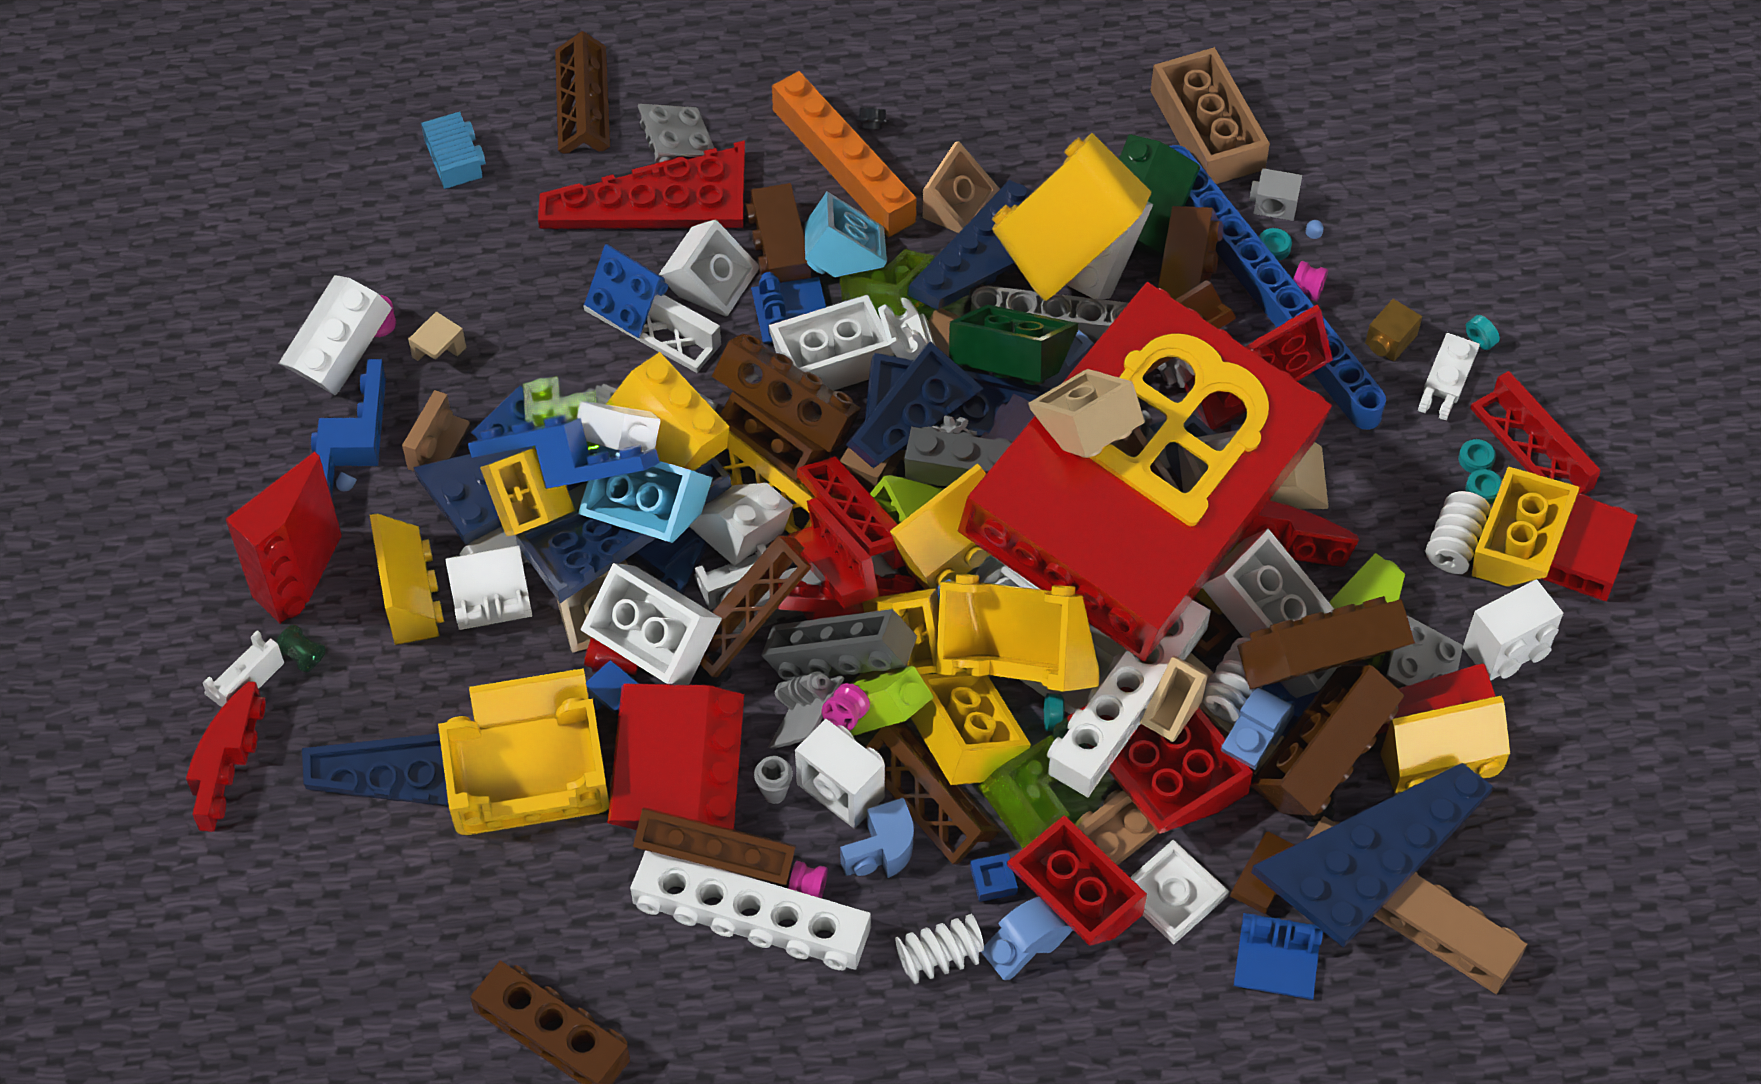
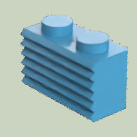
M460 111L421 123L424 141L444 189L482 178L481 165L486 164L481 146L473 145L472 141L476 140L472 124L470 121H463Z

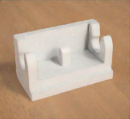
M901 298L903 307L907 309L905 314L901 316L895 315L893 309L884 304L878 308L888 345L896 357L914 360L929 341L935 345L924 313L920 315L910 300Z
M764 543L756 546L758 551L755 552V555L745 558L735 566L731 563L709 572H705L702 565L695 568L697 574H694V578L709 610L716 608L720 604L719 597L722 592L735 586L767 549Z
M256 631L251 636L253 645L217 680L213 681L211 677H208L203 682L204 694L223 707L248 681L256 682L259 689L284 664L279 645L270 638L265 643L261 633Z

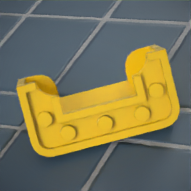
M1093 133L1084 140L1080 137L1075 139L1064 151L1068 157L1063 165L1019 206L1016 204L1010 208L1008 205H1005L992 218L995 222L992 228L993 232L1031 287L1044 301L1054 296L1121 236L1143 213L1151 195V191Z
M957 574L956 581L941 582L936 673L952 676L956 675V672L966 671V673H971L972 676L993 675L1042 682V685L1047 686L1049 690L1063 692L1098 687L1099 666L1083 596L1075 594V587L1054 585L1052 586V591L982 583L979 582L978 575Z
M570 698L565 700L562 706L556 710V717L505 726L480 729L477 722L471 721L466 716L453 717L445 723L438 724L449 811L455 831L458 834L472 835L593 815L609 809V798L593 699Z

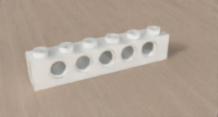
M1192 600L1168 631L1173 636H1164L1147 658V660L1154 662L1153 664L1142 663L1141 659L1128 650L1124 655L1118 653L1114 657L1108 669L1110 674L1104 682L1099 680V686L1092 688L1088 696V701H1090L1084 710L1077 709L1068 723L1067 728L1069 731L1063 739L1057 737L1049 748L1047 757L1050 759L1048 772L1050 776L1089 797L1140 725V721L1172 656L1175 655L1185 661L1207 630L1211 610ZM1121 687H1129V688L1133 689L1134 691H1133V692H1124V691H1122V690L1119 689V688H1121ZM1109 715L1112 716L1114 720L1106 721L1101 719L1099 716ZM1088 743L1094 746V748L1083 749L1079 744Z
M645 850L630 887L633 904H636L638 909L647 914L656 915L659 912L673 915L676 921L684 925L694 926L696 923L710 926L712 931L721 936L731 937L733 934L747 937L752 944L758 947L769 948L771 945L784 948L789 955L799 959H807L808 956L823 960L825 965L835 970H845L846 967L854 970L857 969L871 929V913L723 869ZM672 887H682L684 889L678 894L667 892ZM712 897L719 898L721 900V902H719L716 905H707L703 903L706 899ZM748 908H753L759 911L756 915L753 916H744L741 914L743 910ZM785 919L796 922L795 925L787 928L778 925L780 921ZM827 930L834 935L830 938L822 939L815 934L819 931Z

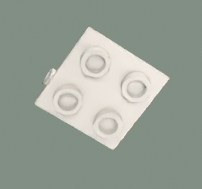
M519 545L445 559L459 630L532 617Z

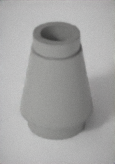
M769 756L756 766L754 778L767 802L772 804L782 802L791 783L793 771L790 764L781 757Z

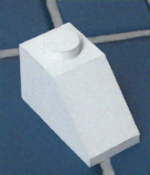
M580 401L577 418H581L586 441L616 450L641 445L642 451L655 449L660 419L651 411Z

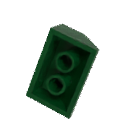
M1129 134L1119 160L1151 191L1148 202L1153 204L1133 250L1163 257L1172 206L1185 207L1200 170V165L1161 141Z
M987 304L950 321L949 358L956 364L963 365V369L967 371L985 370L993 372V376L999 378L1017 377L1022 378L1026 384H1043L1046 379L1060 372L1078 332V323Z

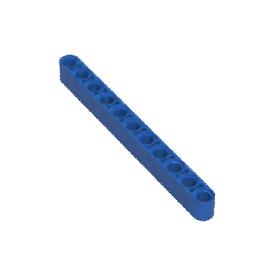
M1180 145L1169 146L1199 164L1185 147ZM1200 165V170L1185 207H1208L1214 209L1218 220L1223 223L1222 240L1216 243L1215 251L1277 328L1289 319L1313 307L1312 302ZM1323 317L1333 361L1312 373L1356 427L1366 430L1373 429L1381 422L1386 396Z

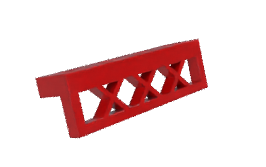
M1510 371L1498 376L1493 392L1471 404L1470 409L1527 472L1543 477L1547 475L1550 479H1554V477L1569 479L1573 485L1579 487L1578 494L1584 495L1595 488L1601 470ZM1497 401L1506 410L1505 418L1490 416L1484 407ZM1508 428L1523 429L1528 434V443L1513 441L1508 435ZM1531 452L1546 454L1551 460V468L1536 466L1531 461Z
M836 456L797 468V477L870 557L880 554L893 570L905 566L890 532L898 524ZM822 474V479L814 478V476Z
M817 497L807 500L811 526L790 533L788 536L796 538L804 547L800 554L812 566L810 570L844 609L879 597L872 558Z

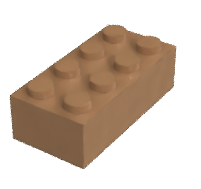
M1215 47L1153 66L1151 93L1180 146L1190 151L1215 184L1262 171V168L1266 169L1270 143Z

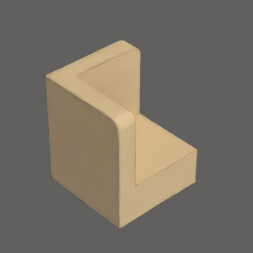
M435 312L408 338L412 358L417 361L425 354L433 359H437L445 350L458 356L466 348L463 328L438 312Z

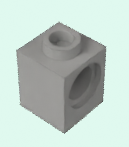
M1262 168L1260 181L1252 182L1249 201L1255 202L1254 214L1294 221L1302 175Z

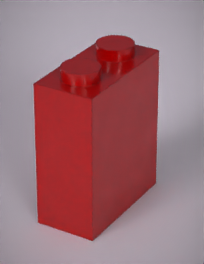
M1578 494L1548 575L1541 579L1607 602L1638 515L1627 512L1621 507H1613L1593 500L1589 496Z

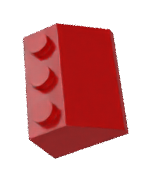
M1065 815L1007 862V866L1089 946L1117 938L1144 913L1147 893Z

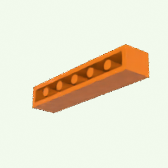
M800 71L772 85L773 111L867 215L884 226V233L888 238L916 222L917 198Z

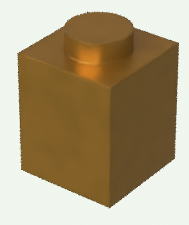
M1392 299L1370 323L1365 344L1376 355L1386 356L1390 360L1395 361L1418 335L1422 316L1397 300Z

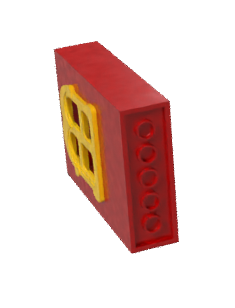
M1149 282L1144 284L1063 382L1086 369L1132 381L1137 396L1166 416V422L1137 457H1130L1112 444H1108L1103 447L1099 454L1084 458L1064 451L1037 417L1034 416L967 496L958 528L959 533L1039 589L1052 591V586L1054 585L1075 587V594L1083 596L1089 624L1144 662L1314 444L1332 408V405L1326 402L1319 393L1310 391L1295 381L1289 373L1279 370L1265 361L1258 352L1247 349L1235 341L1228 332L1217 329L1204 320L1198 312L1186 308L1171 298L1168 292L1161 288H1156ZM1160 358H1180L1188 363L1195 373L1193 388L1183 401L1179 403L1171 401L1143 381V375ZM1217 391L1234 394L1243 401L1247 409V418L1244 424L1221 451L1214 450L1184 428V423L1203 399L1210 393ZM1170 442H1176L1208 465L1207 471L1188 493L1180 492L1154 474L1150 469L1151 464Z

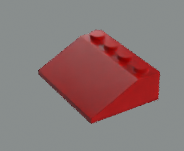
M1317 304L1245 346L1247 349L1258 352L1265 361L1277 369L1289 373L1295 381H1299L1333 361L1322 312ZM1195 376L1184 385L1187 394L1195 384ZM1224 391L1210 393L1196 408L1205 424L1212 430L1219 428L1247 411L1241 399L1230 392Z
M315 451L226 518L252 598L280 624L288 617H296L303 611L342 536L321 459Z
M623 684L621 687L607 823L637 830L642 808L646 807L734 830L744 694L710 685Z
M1121 687V688H1119V689H1121V690L1124 691V692H1133V691H1134L1133 689H1131V688H1129V687ZM1199 707L1173 742L1140 723L1108 769L1109 773L1158 834L1222 811L1249 793L1253 771L1247 765L1221 751V746L1226 739ZM1074 713L1070 714L1067 717L1068 721H1070ZM1109 715L1099 716L1101 719L1106 721L1114 720V718ZM1086 743L1090 749L1094 748L1091 744Z

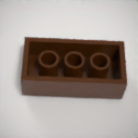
M1385 596L1365 601L1360 605L1350 604L1325 614L1323 611L1302 617L1301 620L1293 621L1291 619L1270 625L1269 628L1249 633L1251 640L1237 645L1249 689L1251 690L1370 659L1415 644L1402 599L1387 603Z
M1372 665L1337 667L1253 777L1250 786L1282 814L1310 816L1319 814L1330 803L1331 796L1329 795L1335 787L1347 780L1354 770L1352 765L1360 754H1364L1374 745L1376 741L1375 734L1381 726L1395 717L1399 710L1397 705L1405 695Z

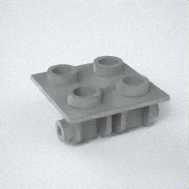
M638 104L641 113L640 125L645 130L650 150L655 152V163L674 159L676 156H703L705 150L714 148L697 107Z
M1407 616L1415 644L1390 652L1385 678L1398 689L1458 671L1463 645Z
M813 672L809 675L793 678L791 681L780 682L776 687L775 696L789 710L768 748L775 749L804 741L822 723V705L830 697H833L834 692L842 684L844 677L839 676L829 679L821 672Z

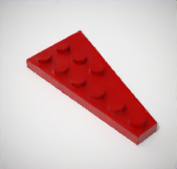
M745 140L733 143L734 147L718 152L716 148L705 150L703 156L691 159L678 157L632 169V174L615 178L613 174L601 177L602 182L587 186L578 183L540 193L539 229L691 228L715 219L724 228H743Z

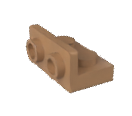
M433 391L402 445L408 470L414 471L413 467L453 458L470 429V422L468 420L453 415L452 410H450L448 396L445 393Z
M1120 789L1113 791L1105 799L1103 806L1096 812L1089 811L1085 813L1075 824L1116 865H1119L1158 834L1126 792Z

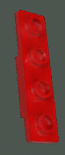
M1477 664L1398 688L1405 696L1397 705L1399 710L1393 719L1495 697L1485 664ZM1391 721L1383 724L1375 736L1386 733Z

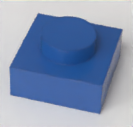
M1009 853L970 860V869L979 902L1017 894L1018 886L1014 872L1007 866V862L1010 860Z

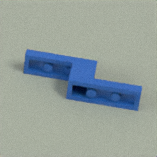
M368 359L366 373H361L360 391L364 395V402L358 403L357 418H319L318 431L313 432L311 435L312 453L315 451L320 456L331 498L335 466H378L386 388V374L382 359Z
M565 414L544 419L545 425L536 427L533 421H527L512 425L513 431L503 433L501 427L480 432V439L468 443L471 458L535 446L546 489L644 471L660 463L656 449L642 451L641 445L619 450L620 455L610 457L608 451L590 455L581 418L566 420Z

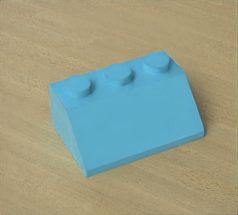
M827 191L805 222V259L807 264L820 274L827 272L833 277L883 268L887 263L884 226Z
M602 445L598 447L597 453L608 451L610 457L620 455L619 450ZM659 461V464L644 471L588 481L578 514L673 543L701 515L712 478L686 468Z

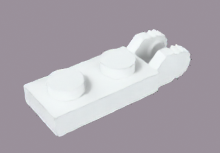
M1446 333L1425 383L1424 394L1418 411L1426 413L1431 406L1433 395L1444 398L1445 402L1441 405L1439 418L1447 421L1454 402L1457 403L1479 350V343Z

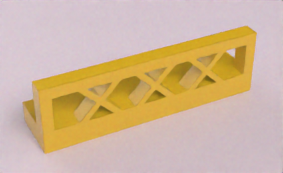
M729 431L727 449L729 450L731 465L723 468L730 475L731 486L743 484L740 468L750 466L755 470L757 483H765L766 479L770 482L768 484L771 487H776L781 491V495L790 503L792 499L796 503L792 504V509L802 507L809 513L807 500L816 497L802 481H795ZM792 510L785 526V530L788 533L801 530L794 523ZM810 519L804 528L811 526Z

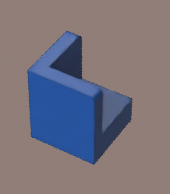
M611 660L586 681L588 697L593 699L594 708L598 710L604 704L615 714L619 713L621 687L623 684L639 683Z

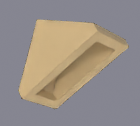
M1172 656L1140 723L1170 741H1175L1203 701L1208 674L1179 657Z

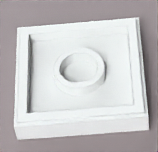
M1174 840L1130 877L1147 893L1143 916L1172 944L1180 940L1229 895V891Z

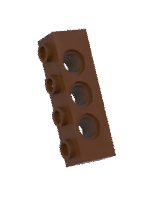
M743 333L729 340L711 377L828 452L833 451L844 443L861 410L860 407L852 403L851 397L825 386L820 377L810 372H803L793 365V361L790 358L770 351L763 346L764 344L759 338L753 335H745ZM754 364L761 368L762 377L756 374ZM784 383L790 386L792 390V396L788 395L785 392L783 387ZM813 402H816L821 407L822 415H819L814 410Z
M500 960L470 996L475 1013L579 1084H612L630 1062L628 1043L621 1034L613 1029H608L606 1032L597 1026L595 1019L587 1011L579 1007L575 1010L563 1003L564 999L557 991L549 986L541 988L532 982V977L529 973L518 965H513L511 968ZM527 1000L530 1002L524 1009L512 1008L517 1001ZM552 1021L562 1023L561 1027L554 1031L543 1029L546 1024ZM582 1043L594 1045L590 1051L585 1053L575 1050Z

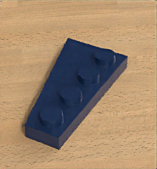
M929 341L846 445L874 469L908 444L911 427H932L942 420L944 416L949 415L984 388Z
M439 733L302 748L303 781L306 789L449 806Z

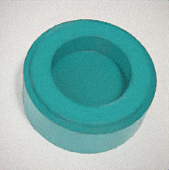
M1269 228L1259 235V238L1278 261L1285 259L1290 254L1292 239L1284 230Z
M1476 315L1466 323L1468 337L1473 342L1479 343V347L1483 350H1489L1499 342L1500 336L1497 329L1486 317Z
M1473 439L1462 445L1458 459L1462 468L1469 473L1479 469L1491 470L1496 459V452L1488 442Z
M1476 470L1468 477L1466 492L1478 494L1485 498L1489 504H1492L1496 499L1502 479L1491 470Z
M1047 693L1044 701L1045 731L1059 732L1064 723V698L1061 694Z

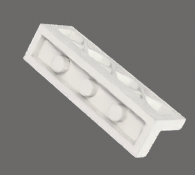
M655 295L647 316V324L644 325L640 338L633 336L584 305V311L696 373L721 346L720 325L665 295ZM669 329L674 332L676 340L660 342L654 338L653 331ZM696 344L703 348L704 351L696 360H693L683 354L682 346Z

